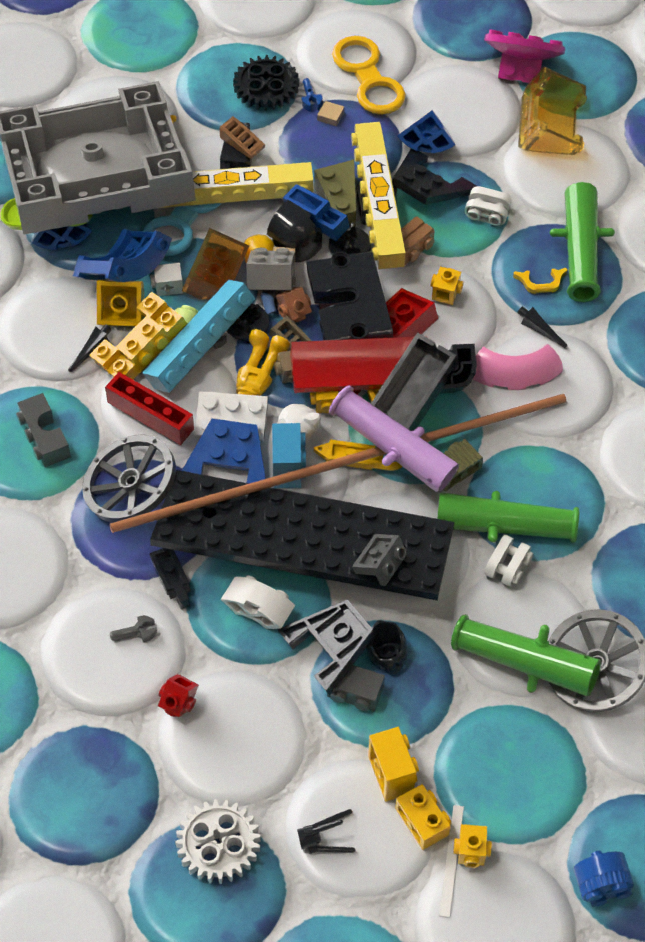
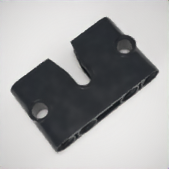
M372 251L351 255L345 252H336L331 258L306 262L314 303H338L319 310L321 319L319 324L323 341L394 338Z

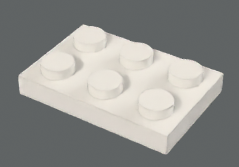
M199 391L195 438H201L211 418L255 424L258 426L260 443H264L268 396Z

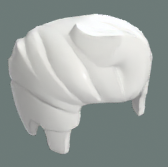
M291 404L282 410L277 423H300L301 432H305V441L307 443L311 435L318 428L321 416L314 409L306 405Z

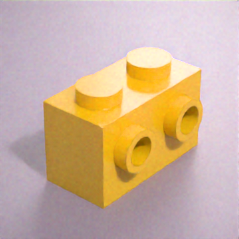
M423 784L396 798L395 809L421 849L425 850L449 836L451 820L444 810L440 811L436 805L437 799L431 790L427 791Z

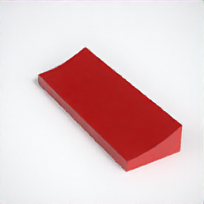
M403 288L386 302L394 338L415 337L417 332L423 334L438 319L435 302ZM353 390V392H354L355 394H357V395L362 391V390Z
M414 337L291 342L290 358L294 393L341 391L348 385L352 386L354 390L381 389Z

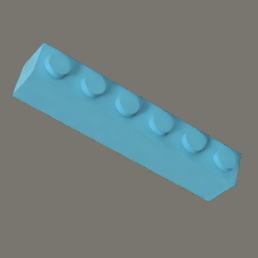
M228 280L142 372L154 389L170 393L255 300V297L245 283Z

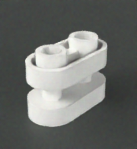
M479 186L474 187L470 192L469 201L464 212L471 220L490 223L494 226L502 225L506 222L507 211L511 207L512 198L504 192Z
M504 534L489 559L484 574L494 578L499 573L503 575L501 583L511 587L513 583L518 584L523 574L521 569L523 565H529L533 552L530 551L531 546L523 542L518 548L512 546L514 538ZM509 554L513 558L507 567L503 565V562Z

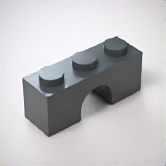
M41 393L17 402L19 412L16 413L20 425H25L26 427L24 432L28 442H33L35 445L33 452L37 461L41 459L44 466L48 467L71 458L69 445L61 428L50 431L43 430L45 426L54 423L52 410L44 394Z

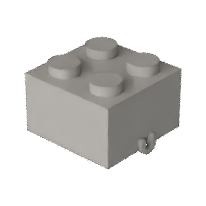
M256 248L250 252L246 264L247 287L249 290H292V286L296 284L294 251H289L287 248H279L276 251Z

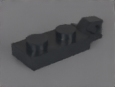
M162 548L149 553L150 560L166 594L170 599L176 598L180 609L189 607V598L187 596V593L191 592L189 581L175 551Z

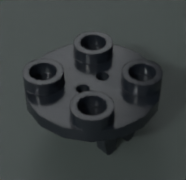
M351 223L350 227L337 241L329 238L328 248L331 255L336 252H345L351 255L371 251L369 235L362 229L356 228L354 223Z
M251 303L228 328L227 333L237 340L246 341L251 344L249 335L253 329L267 333L269 316L258 304Z

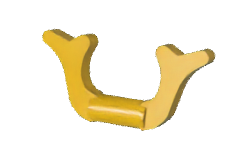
M567 268L560 270L551 269V276L554 278V281L547 284L532 283L529 280L530 271L523 273L515 271L513 278L521 281L530 293H553L559 289L562 277L567 274Z

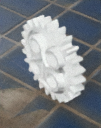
M215 799L211 807L205 801L204 809L202 810L194 806L195 815L187 812L186 819L188 822L180 821L182 830L176 831L177 838H179V840L175 841L176 848L180 849L177 851L178 858H183L182 866L187 867L190 865V875L198 871V880H201L205 875L208 876V883H211L213 878L217 877L219 883L222 884L223 877L225 876L232 882L234 873L242 877V868L250 870L251 864L249 861L256 862L257 855L254 852H260V845L257 844L261 841L260 834H255L259 831L258 824L252 825L254 823V816L246 817V808L239 812L238 803H235L231 808L228 807V800H225L223 805L219 806L217 799ZM224 822H230L233 824L232 827L228 829L220 827V825ZM201 830L208 832V834L204 837H198L195 835L198 831ZM215 839H219L222 843L217 844ZM233 845L241 847L238 852L228 850ZM210 853L216 855V858L211 861L203 859L205 855Z

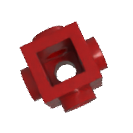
M179 674L174 675L161 687L158 694L161 697L158 707L174 717H180L187 712H191L196 704V698L194 697L199 684Z

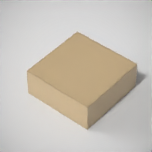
M325 101L317 114V120L337 126L344 114V106Z

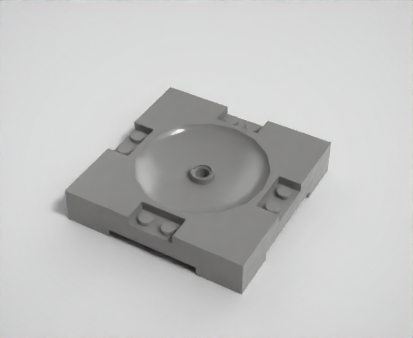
M159 81L118 89L119 96L59 108L38 111L36 105L0 111V141L23 235L89 222L88 214H98L103 211L122 209L130 206L131 212L135 213L196 200L192 170L184 148L181 147Z

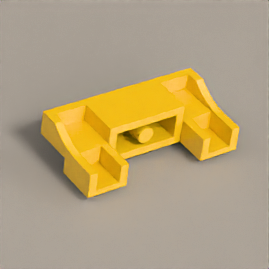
M153 292L136 307L145 318L116 347L104 339L90 354L94 362L112 377L121 372L134 380L188 324L180 314L170 308L163 299Z

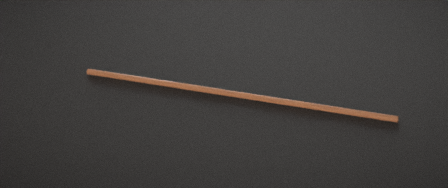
M565 394L556 395L427 432L420 438L430 442L565 403L566 396ZM375 447L110 523V529L112 533L385 455L386 453L380 448Z

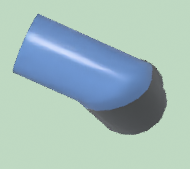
M263 290L260 295L268 315L277 312L274 303L277 295L276 290Z

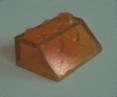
M209 228L182 291L201 300L211 299L228 280L235 281L249 245Z

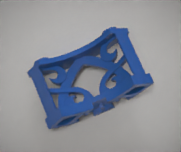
M122 229L118 240L109 250L108 254L95 258L79 255L73 277L84 280L108 279L116 282L139 280L151 273L160 264L169 249L172 238L159 231L147 232Z

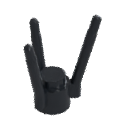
M352 809L297 829L301 849H308L309 854L316 852H355L356 849L354 847L317 846V843H321L319 832L343 824L341 818L351 814Z

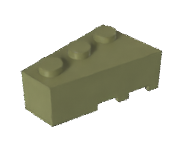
M354 159L314 170V188L317 194L328 200L330 207L347 215L349 226L351 223H354L356 227Z

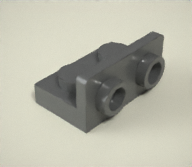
M374 534L352 566L355 574L376 575L380 585L386 586L407 555L400 536Z

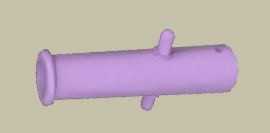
M350 385L338 393L330 406L329 414L340 417L387 454L382 459L384 466H389L392 462L396 461L439 494L444 490L456 474L459 464L420 438L425 432L423 427H417L414 431L408 430L355 394L353 387Z

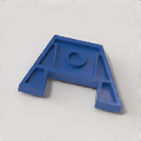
M211 418L182 471L202 474L204 465L248 471L246 483L266 479L258 426Z

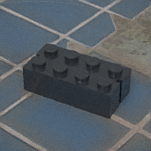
M417 332L371 402V405L408 430L414 431L459 364L457 355L440 345L437 347L434 341Z

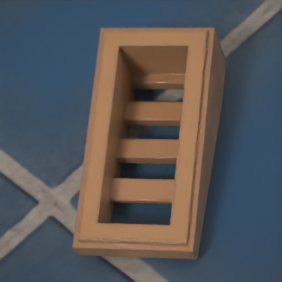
M233 116L219 128L220 139L250 159L265 148V144Z

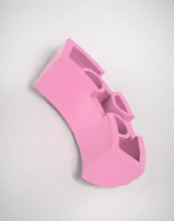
M548 344L538 351L520 356L498 354L483 347L476 355L477 367L473 380L489 387L496 385L508 387V390H523L527 386L538 383L543 385L551 381L563 371V366L559 355Z

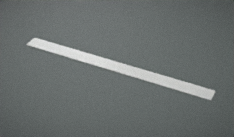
M453 805L439 916L450 917L458 854H453L454 838H459L463 806Z

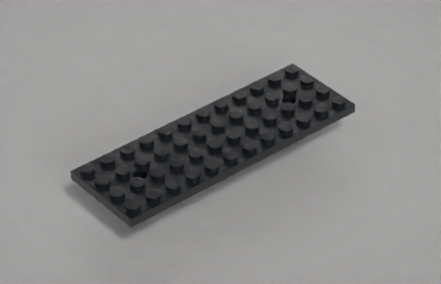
M176 470L174 483L168 490L161 509L250 483ZM270 487L157 520L150 538V545L438 601L455 522ZM374 534L399 535L407 552L406 557L386 586L380 585L376 575L355 574L352 567Z

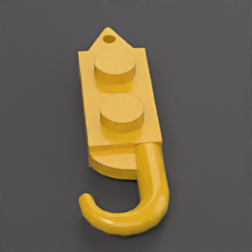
M330 439L328 443L313 447V452L326 461L372 449L376 446ZM383 455L347 465V467L368 470L375 468L389 471L398 470L403 466L398 462H392L389 466H384L382 464Z

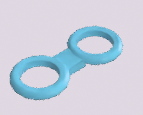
M221 203L177 206L169 216H160L152 219L145 225L143 231L153 232L161 226L168 225L179 228L184 234L182 241L174 246H169L164 257L178 255L191 245L193 232L190 226L198 217V214L213 211Z

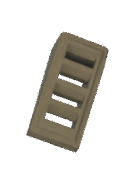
M287 315L272 327L269 333L271 337L281 336L285 339L293 334L294 337L289 341L290 348L288 351L291 350V342H296L298 339L300 341H312ZM284 329H287L288 332H286V333L283 335L281 332H282Z

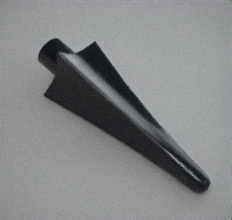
M522 306L517 313L523 317L521 324L548 337L563 348L568 346L544 321L534 307L528 311Z
M105 324L101 329L95 326L84 347L68 368L69 372L74 371L85 361L104 339L110 342L107 335L112 329Z

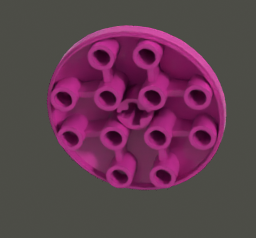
M489 30V34H485L484 38L487 44L502 53L498 78L513 81L519 80L537 85L539 84L543 60L564 55L566 49L562 46V41L550 40V43L543 42L544 40L541 37L532 35L525 39L521 34L508 32V36L502 35L501 31Z

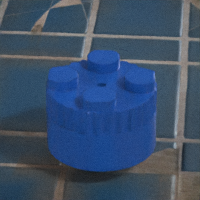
M595 851L591 853V857L580 861L573 868L582 899L586 902H591L592 907L605 905L607 899L615 897L617 899H625L632 895L631 889L634 883L625 854L622 852L602 853V851Z

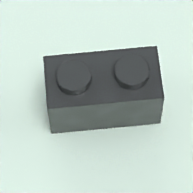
M353 665L330 696L327 693V697H330L337 703L345 702L352 704L362 711L370 710L375 712L384 688L385 675Z

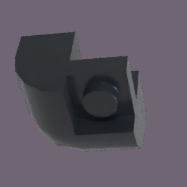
M287 200L272 217L267 229V235L272 238L276 247L295 249V262H304L314 257L322 249V230L319 227L317 228L312 222L309 212Z
M452 344L449 351L457 355L459 364L439 394L458 392L470 385L476 374L477 367L475 344Z

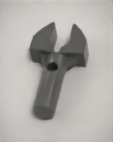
M145 615L138 616V622L134 626L111 631L110 638L112 641L139 636L143 642L150 641L157 634V628L148 630L143 628L155 625V620Z

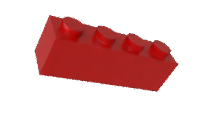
M118 372L105 386L107 403L177 444L182 445L194 431L192 413L121 372Z

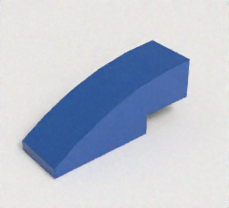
M298 184L283 197L284 202L290 200L311 214L310 219L315 226L321 228L323 234L335 241L350 227L347 215L330 207L328 200Z

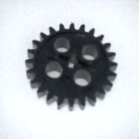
M268 55L265 56V59L257 56L256 61L250 58V63L243 62V67L238 66V72H234V93H237V98H242V103L248 102V107L256 105V110L261 106L264 107L265 111H267L268 106H271L273 110H275V105H279L282 108L283 102L289 104L290 98L295 99V93H298L299 74L296 72L295 67H291L290 62L284 64V58L279 61L276 60V56L269 59Z

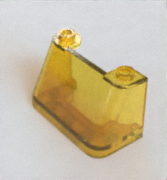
M543 67L526 86L522 95L518 147L530 152L564 155L580 153L584 147V141L581 135H575L576 110L582 107L587 100L586 85L547 67Z

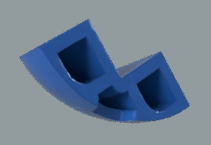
M433 110L397 135L405 145L416 151L438 153L456 145Z
M86 223L80 226H65L35 232L32 244L50 250H58V248L67 246L73 247L82 242L92 232V229Z

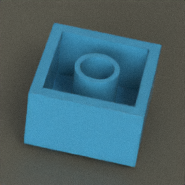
M272 423L273 477L306 467L305 432H301L300 423ZM301 479L277 485L273 488H302Z

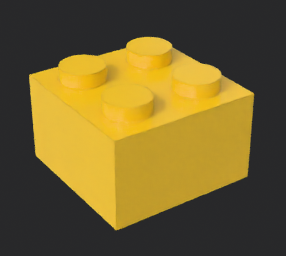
M399 726L369 735L368 758L385 802L398 798L414 789L415 783L418 782L416 772H419L417 761L415 757H410L408 738L406 734H401Z

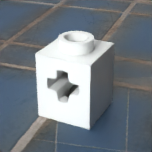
M180 263L158 265L154 269V275H150L151 286L156 288L157 296L183 293Z

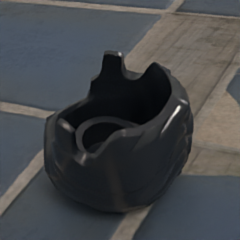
M378 620L372 626L376 635L367 646L369 658L373 664L381 667V669H387L390 673H398L402 669L403 661L407 659L408 654L405 636L396 623Z

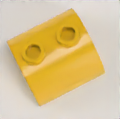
M97 280V325L137 326L143 320V315L136 308L144 300L143 281L116 282Z

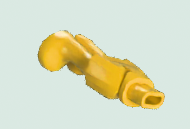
M253 329L249 335V341L253 347L247 364L238 371L236 393L261 396L272 383L273 379L270 377V373L274 363L277 362L278 353L288 351L290 342L281 336H273L270 341L269 336L265 332ZM269 346L267 357L261 369L257 368L263 354Z

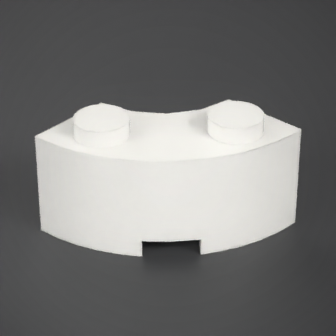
M252 576L235 577L221 598L236 615L251 618L266 629L282 628L295 607L284 591L275 590L257 581Z

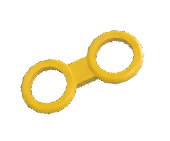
M349 36L338 41L333 48V60L339 68L355 73L361 84L357 92L359 104L366 111L373 114L384 115L398 110L404 104L406 94L403 86L398 81L390 77L381 76L375 65L379 62L380 58L378 46L371 39L364 36ZM361 45L368 48L372 55L367 61L355 64L345 61L341 57V52L348 46ZM387 86L396 92L397 98L390 104L376 105L371 103L365 94L372 87Z

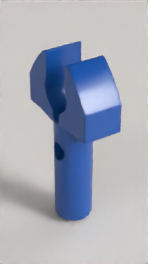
M305 78L302 82L306 96L301 97L302 106L311 112L310 103L313 101L317 105V110H319L323 104L322 94H314L310 79Z

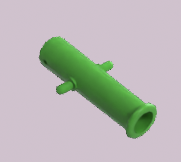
M578 182L568 186L564 192L565 228L551 229L550 235L567 239L570 281L567 294L569 298L578 302H589L598 298L601 293L598 284L599 237H612L615 231L612 228H599L598 192L596 187L590 183Z
M499 491L492 492L491 499L440 492L437 519L455 522L454 530L488 532V539L492 543L497 541L498 533L570 539L571 543H575L580 513L578 507L568 510L502 501Z
M465 614L457 621L452 634V650L462 649L526 673L529 677L527 691L530 693L535 692L538 680L542 679L588 697L595 687L601 667V659L549 644L547 639L550 628L547 625H542L538 638L532 639L470 620L469 616Z

